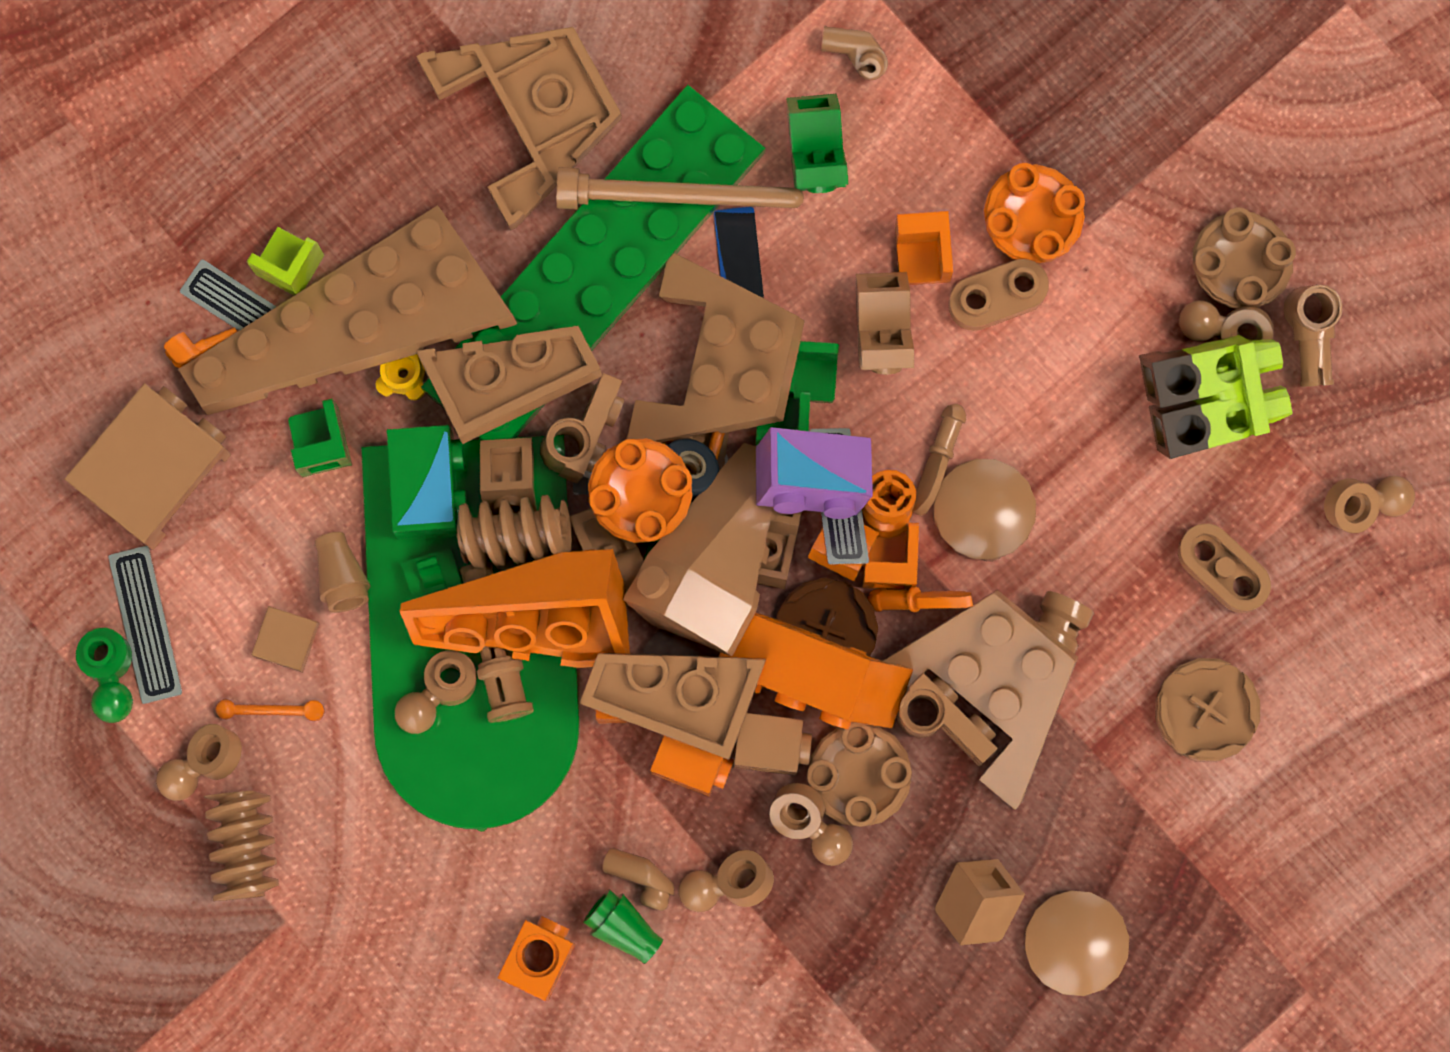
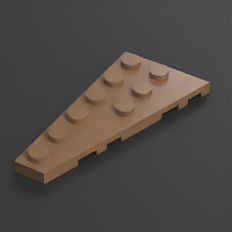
M437 205L178 370L207 415H211L265 399L271 391L295 384L299 388L318 383L317 378L339 371L347 375L415 355L417 350H423L425 346L448 339H453L454 343L473 338L472 332L498 325L499 329H504L517 325V322Z

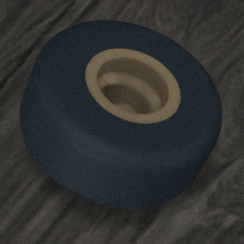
M678 439L667 446L682 458L685 466L693 473L691 475V502H693L699 494L712 484L719 472V464L714 453L703 443L693 439Z

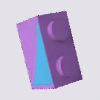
M770 427L756 447L757 506L774 507L776 512L783 514H795L807 510L824 512L826 517L833 519H845L857 515L873 496L871 438Z

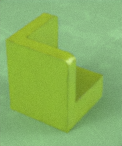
M277 227L261 256L259 257L251 253L247 263L255 275L295 296L306 288L322 261L324 253L318 243L309 237L304 241Z

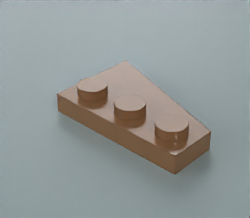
M598 653L580 704L729 760L767 659Z

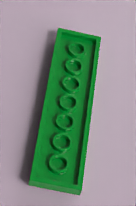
M687 85L604 180L738 185L765 154V147L691 86ZM589 200L588 205L582 204L502 294L501 298L514 316L517 325L504 329H499L498 325L472 332L473 338L461 341L455 349L463 348V343L482 341L483 344L514 340L516 335L579 326L591 351H593L664 270L666 262L674 253L678 254L720 205ZM428 378L421 386V389L444 409ZM544 405L478 436L481 441L515 439Z

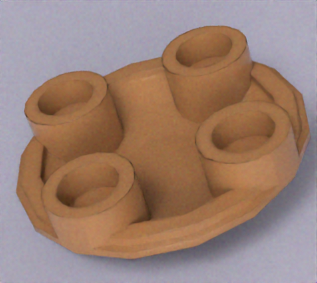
M1236 207L1230 209L1225 215L1216 217L1201 230L1193 247V270L1199 285L1213 300L1230 308L1242 306L1260 307L1271 303L1286 289L1293 273V260L1296 256V248L1293 242L1286 237L1273 221L1254 212H1249L1247 209Z
M974 459L958 465L943 479L934 501L933 521L941 537L956 552L972 559L993 562L1013 553L1028 539L1036 521V500L1029 482L1014 467L996 459Z
M856 722L851 723L849 730L838 727L821 739L811 756L807 772L810 787L815 789L824 801L825 814L841 824L857 827L882 823L899 811L909 794L912 778L908 754L898 739L879 726Z
M1067 891L1050 897L1034 911L1025 927V952L1032 971L1044 985L1060 994L1086 996L1104 990L1119 977L1128 959L1129 935L1123 917L1109 901L1091 892Z

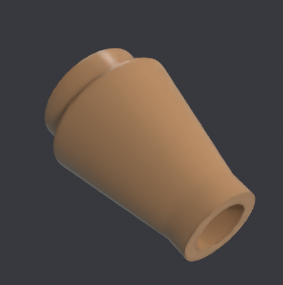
M331 532L318 537L315 540V546L318 556L320 600L327 603L328 610L334 613L350 611L367 603L369 600L367 591L370 588V584L347 544L345 534L343 532Z

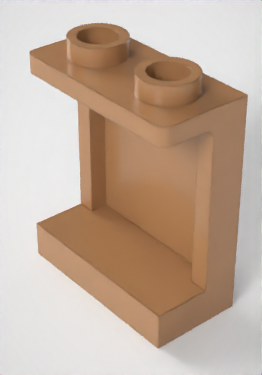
M144 383L64 480L142 543L154 550L166 536L161 531L166 523L220 459L226 462L231 454L221 445L227 437L204 418L196 425L182 414L188 405L164 386L156 393Z

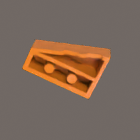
M758 612L752 618L733 656L720 652L719 657L767 659L755 693H760L762 686L777 692L775 702L799 711H804L806 705H810L822 710L819 717L820 720L849 730L851 722L893 728L900 703L913 672L911 668L880 661L867 656V652L854 647L847 648L820 637L821 635Z

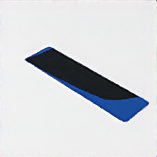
M741 207L716 210L714 212L721 277L764 298L754 208Z

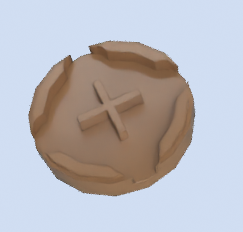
M1198 658L1180 665L1163 681L1155 700V720L1163 739L1177 754L1196 762H1218L1238 754L1251 741L1260 722V699L1251 679L1237 667L1221 659Z

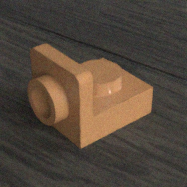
M532 437L480 441L481 499L488 502L493 515H498L502 499L509 501L513 513H519L522 497H528L533 510L537 511L534 494V448Z

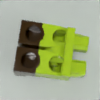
M1237 335L1224 338V340L1203 343L1195 347L1165 353L1157 351L1139 355L1147 400L1155 404L1149 406L1156 448L1157 451L1169 459L1238 441L1251 435L1258 436L1270 433L1269 423H1274L1292 415L1290 396L1285 387L1277 386L1262 390L1260 374L1283 368L1280 344L1273 339L1250 341Z

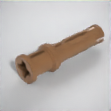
M489 561L487 566L482 569H477L472 564L462 567L460 574L463 577L464 583L492 575L493 564ZM484 646L480 651L483 663L478 665L477 675L478 679L483 680L486 686L491 711L487 713L488 721L490 723L508 721L534 712L533 704L526 702L520 671L524 669L522 660L512 659V651Z

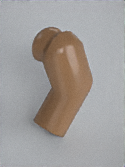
M824 26L822 52L846 54L860 76L866 80H876L886 72L888 67L886 54L871 33Z
M611 848L607 852L603 862L604 873L645 886L644 892L640 897L642 905L659 911L667 909L670 895L674 896V885L657 866L647 858L615 848Z

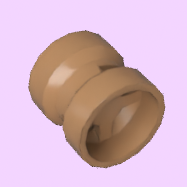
M1047 591L1040 605L1043 615L1037 623L1075 654L1079 647L1076 640L1078 632L1088 627L1094 612L1067 596Z

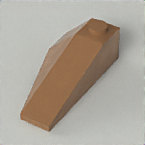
M743 443L718 472L712 484L690 504L686 517L672 533L662 537L648 553L623 598L627 604L651 625L729 656H733L757 611L760 593L756 591L761 565H766L770 549L765 544L770 521L775 519L778 513L774 510V507L757 506L755 446Z

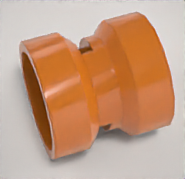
M883 470L872 476L873 496L862 508L864 525L879 532L878 537L890 538L900 535L907 529L916 501V489L906 474L897 470Z

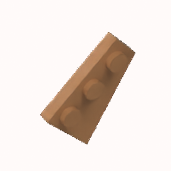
M579 326L516 335L514 340L483 344L482 341L463 343V348L436 352L435 348L416 351L462 444L603 376Z

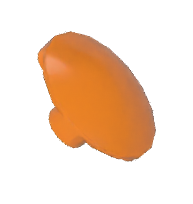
M1019 163L1009 172L1001 175L988 192L983 211L986 231L996 247L1013 260L1027 259L1037 264L1052 262L1068 253L1081 235L1085 219L1083 209L1085 204L1084 194L1081 189L1074 186L1072 181L1056 169L1038 164Z
M647 438L626 439L609 448L595 463L588 483L589 504L599 524L613 536L633 543L656 541L672 533L686 517L692 500V476L682 458L667 445Z

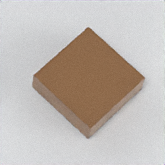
M268 606L251 655L303 673L320 624L316 621Z

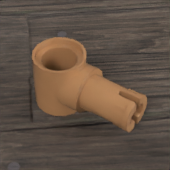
M1309 285L1296 288L1289 293L1284 302L1283 311L1285 319L1293 327L1294 341H1299L1300 387L1334 385L1330 338H1335V324H1337L1342 315L1343 306L1340 296L1329 286ZM1311 294L1316 296L1322 305L1321 315L1314 323L1307 319L1303 310L1304 302Z

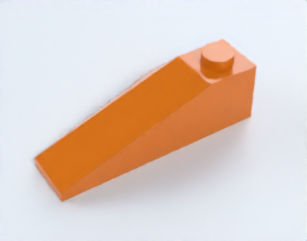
M613 549L561 552L403 602L400 606V614L414 645L469 653H478L486 646L513 651L512 659L529 661L530 653L562 657L561 666L575 668L593 667L598 653L630 654L626 602L623 600L625 597V585Z

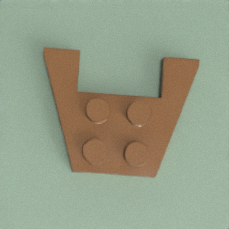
M574 27L510 37V41L482 46L479 43L460 46L459 50L436 53L435 51L424 52L416 56L439 101L487 77L531 156L533 163L487 186L510 231L518 227L557 186L558 167L575 168L622 119L618 106Z
M674 253L666 262L659 297L670 303L706 307L683 406L635 400L627 439L647 438L662 443L678 439H693V436L716 431L727 433L783 421L805 321L784 308Z
M996 590L973 604L972 607L966 608L932 631L899 649L896 653L884 659L883 662L895 665L900 664L913 669L904 696L909 692L908 688L923 673L930 669L1012 738V741L979 780L1016 810L1025 797L1027 787L1039 761L1044 743L1056 717L1078 656L1001 592Z

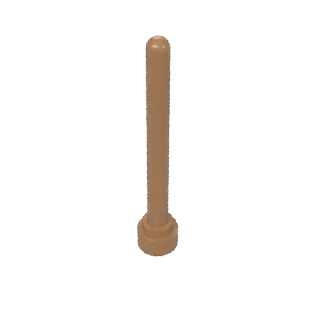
M558 167L556 201L558 209H578L579 204L588 205L589 200L798 208L804 201V195L801 190L789 187L590 179V175L580 173L579 168Z

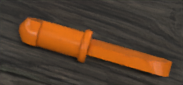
M918 587L889 590L881 588L871 591L868 596V601L874 607V611L877 612L882 610H910L915 613L920 609L969 608L973 606L971 592L966 591L921 592Z

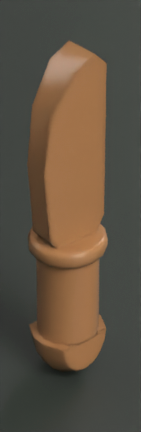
M957 403L948 405L942 412L941 417L943 419L934 445L929 448V452L932 454L929 456L916 492L915 505L912 509V512L922 516L926 514L934 503L942 484L948 461L954 457L953 449L962 423L966 422L965 410Z

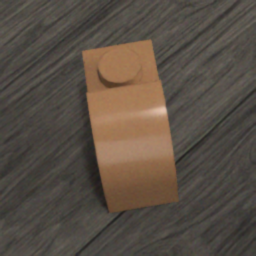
M907 272L856 274L859 368L862 370H872L877 374L883 375L898 373L902 368H914L910 286Z

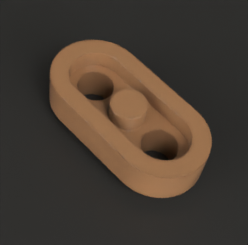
M1019 259L965 278L957 283L951 292L949 299L950 315L953 321L963 329L978 331L1032 312L1043 303L1049 289L1047 274L1036 262ZM1021 276L1027 277L1031 280L1033 288L1027 292H1021L1016 289L1014 280ZM971 294H979L983 297L985 305L980 309H972L967 305L966 298Z
M1199 524L1189 529L1181 538L1178 545V558L1182 567L1227 609L1236 613H1248L1256 610L1267 600L1271 590L1269 574L1260 563L1223 529L1213 524ZM1204 543L1211 548L1212 558L1210 560L1202 561L1195 555V546L1197 544ZM1236 579H1244L1249 583L1250 593L1248 596H1239L1235 593L1233 583Z

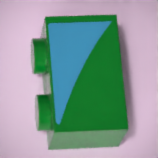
M449 425L387 429L393 534L398 540L457 536L459 506L463 503L467 504L466 490H457L456 470H465L464 445L460 439H454V434Z

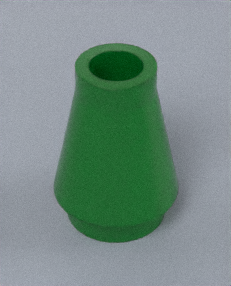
M610 889L598 899L583 921L584 924L592 929L590 932L591 936L637 958L643 964L652 958L664 940L654 932L623 893L617 896Z

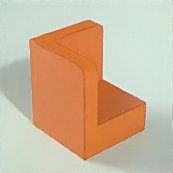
M949 211L897 214L895 236L898 272H907L909 285L950 283L953 274Z
M909 522L907 529L894 537L877 536L868 554L869 563L863 564L864 589L886 588L889 590L916 587L919 523Z

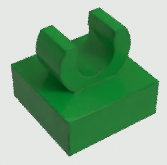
M451 547L401 563L412 600L463 584Z

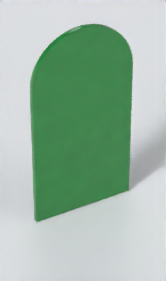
M557 435L554 437V447L562 456H565L564 435ZM544 436L532 437L534 448V494L537 511L540 508L542 495L547 494L554 509L560 508L561 500L563 499L568 507L567 479L558 476L559 473L549 469L544 464L540 455V445ZM470 440L463 444L465 470H456L457 490H466L467 504L472 517H478L479 506L482 502L480 493L481 440ZM388 445L361 447L367 580L370 584L368 608L374 737L378 758L383 771L396 792L410 806L439 823L455 828L477 829L480 832H484L490 828L501 827L521 820L544 805L555 794L573 764L578 747L580 728L577 668L561 666L562 657L530 653L529 661L522 660L524 669L520 671L526 702L533 704L534 712L520 718L490 723L487 713L491 711L485 682L479 680L477 675L478 665L483 663L480 652L458 651L469 657L476 669L477 684L472 696L465 702L455 706L439 704L436 707L437 713L434 724L423 733L411 734L399 727L395 719L397 702L408 693H421L426 689L424 672L427 663L436 654L448 651V649L413 644L400 614L401 603L412 600L401 563L450 547L453 550L459 573L462 567L470 565L471 562L469 561L468 564L464 563L457 536L398 540L392 529ZM493 565V574L498 573L499 570ZM447 668L441 673L440 678L443 682L452 684L458 681L460 673L454 668Z

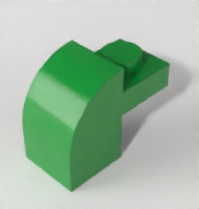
M837 93L786 98L794 188L801 191L807 190L811 193H827L839 187H846L848 185V169L843 149L841 109Z

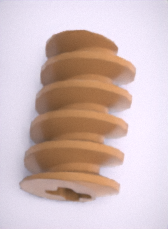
M548 494L542 495L540 508L538 511H534L529 498L522 497L519 513H513L509 501L502 499L498 515H493L488 502L482 501L479 506L478 517H472L466 503L461 504L458 512L457 538L464 563L468 564L470 561L473 567L482 569L487 566L490 559L494 565L501 567L508 563L510 556L516 564L520 565L528 562L530 554L536 561L548 557L551 552L553 555L561 552H571V524L567 503L563 499L561 500L560 508L554 509Z
M256 791L229 792L204 796L206 799L219 802L218 806L205 812V818L221 823L220 827L207 833V840L223 844L222 848L209 854V861L225 865L224 869L211 875V882L227 886L226 890L213 896V902L265 896L266 891L279 885L278 879L263 875L264 870L277 864V859L261 854L262 849L275 843V838L259 833L260 828L273 822V817L257 812L258 807L271 801V796Z

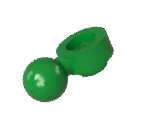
M96 628L86 633L79 641L76 649V661L83 673L98 681L99 686L91 698V707L94 714L104 722L117 723L124 720L133 708V696L130 690L119 682V678L128 671L131 665L132 650L128 641L116 631L109 628ZM102 645H107V656L103 660L95 661L94 653L96 649Z

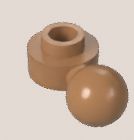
M1198 300L1187 304L1179 316V326L1182 333L1193 341H1206L1214 335L1221 337V340L1240 335L1238 328L1244 323L1253 324L1258 331L1254 338L1248 340L1273 339V323L1270 317L1257 307H1238L1231 311L1227 317L1219 315L1217 309L1211 303Z
M1389 476L1382 479L1375 489L1357 479L1346 478L1338 481L1328 491L1324 502L1325 516L1333 526L1348 533H1360L1368 529L1375 522L1379 511L1390 517H1399L1409 512L1415 502V491L1412 484L1400 476ZM1350 498L1349 505L1344 509L1347 500Z
M448 650L436 654L429 660L424 672L426 689L421 693H408L400 698L396 704L395 719L401 729L411 734L423 733L434 724L437 713L436 707L439 704L455 706L465 702L472 696L477 684V675L473 662L465 654ZM454 668L459 671L460 678L455 683L448 684L441 680L440 675L445 669Z
M208 724L200 728L189 742L187 760L173 759L164 763L159 769L156 784L160 793L173 801L184 800L195 792L200 775L212 780L223 779L230 775L237 767L241 758L242 745L238 735L218 724Z
M792 783L782 787L776 793L769 815L772 825L779 833L792 839H805L809 837L812 840L811 847L814 856L818 861L828 866L844 863L852 853L853 840L850 833L840 825H826L822 821L825 813V804L821 795L815 789L805 784ZM792 803L801 804V805H803L806 809H805V810L797 809L796 807L793 806Z
M750 850L738 851L724 860L717 876H713L711 873L703 870L688 873L679 885V897L683 905L694 912H705L712 909L717 904L719 897L724 895L737 906L751 907L759 904L769 895L774 883L773 871L758 853ZM755 877L754 881L744 888L746 881Z

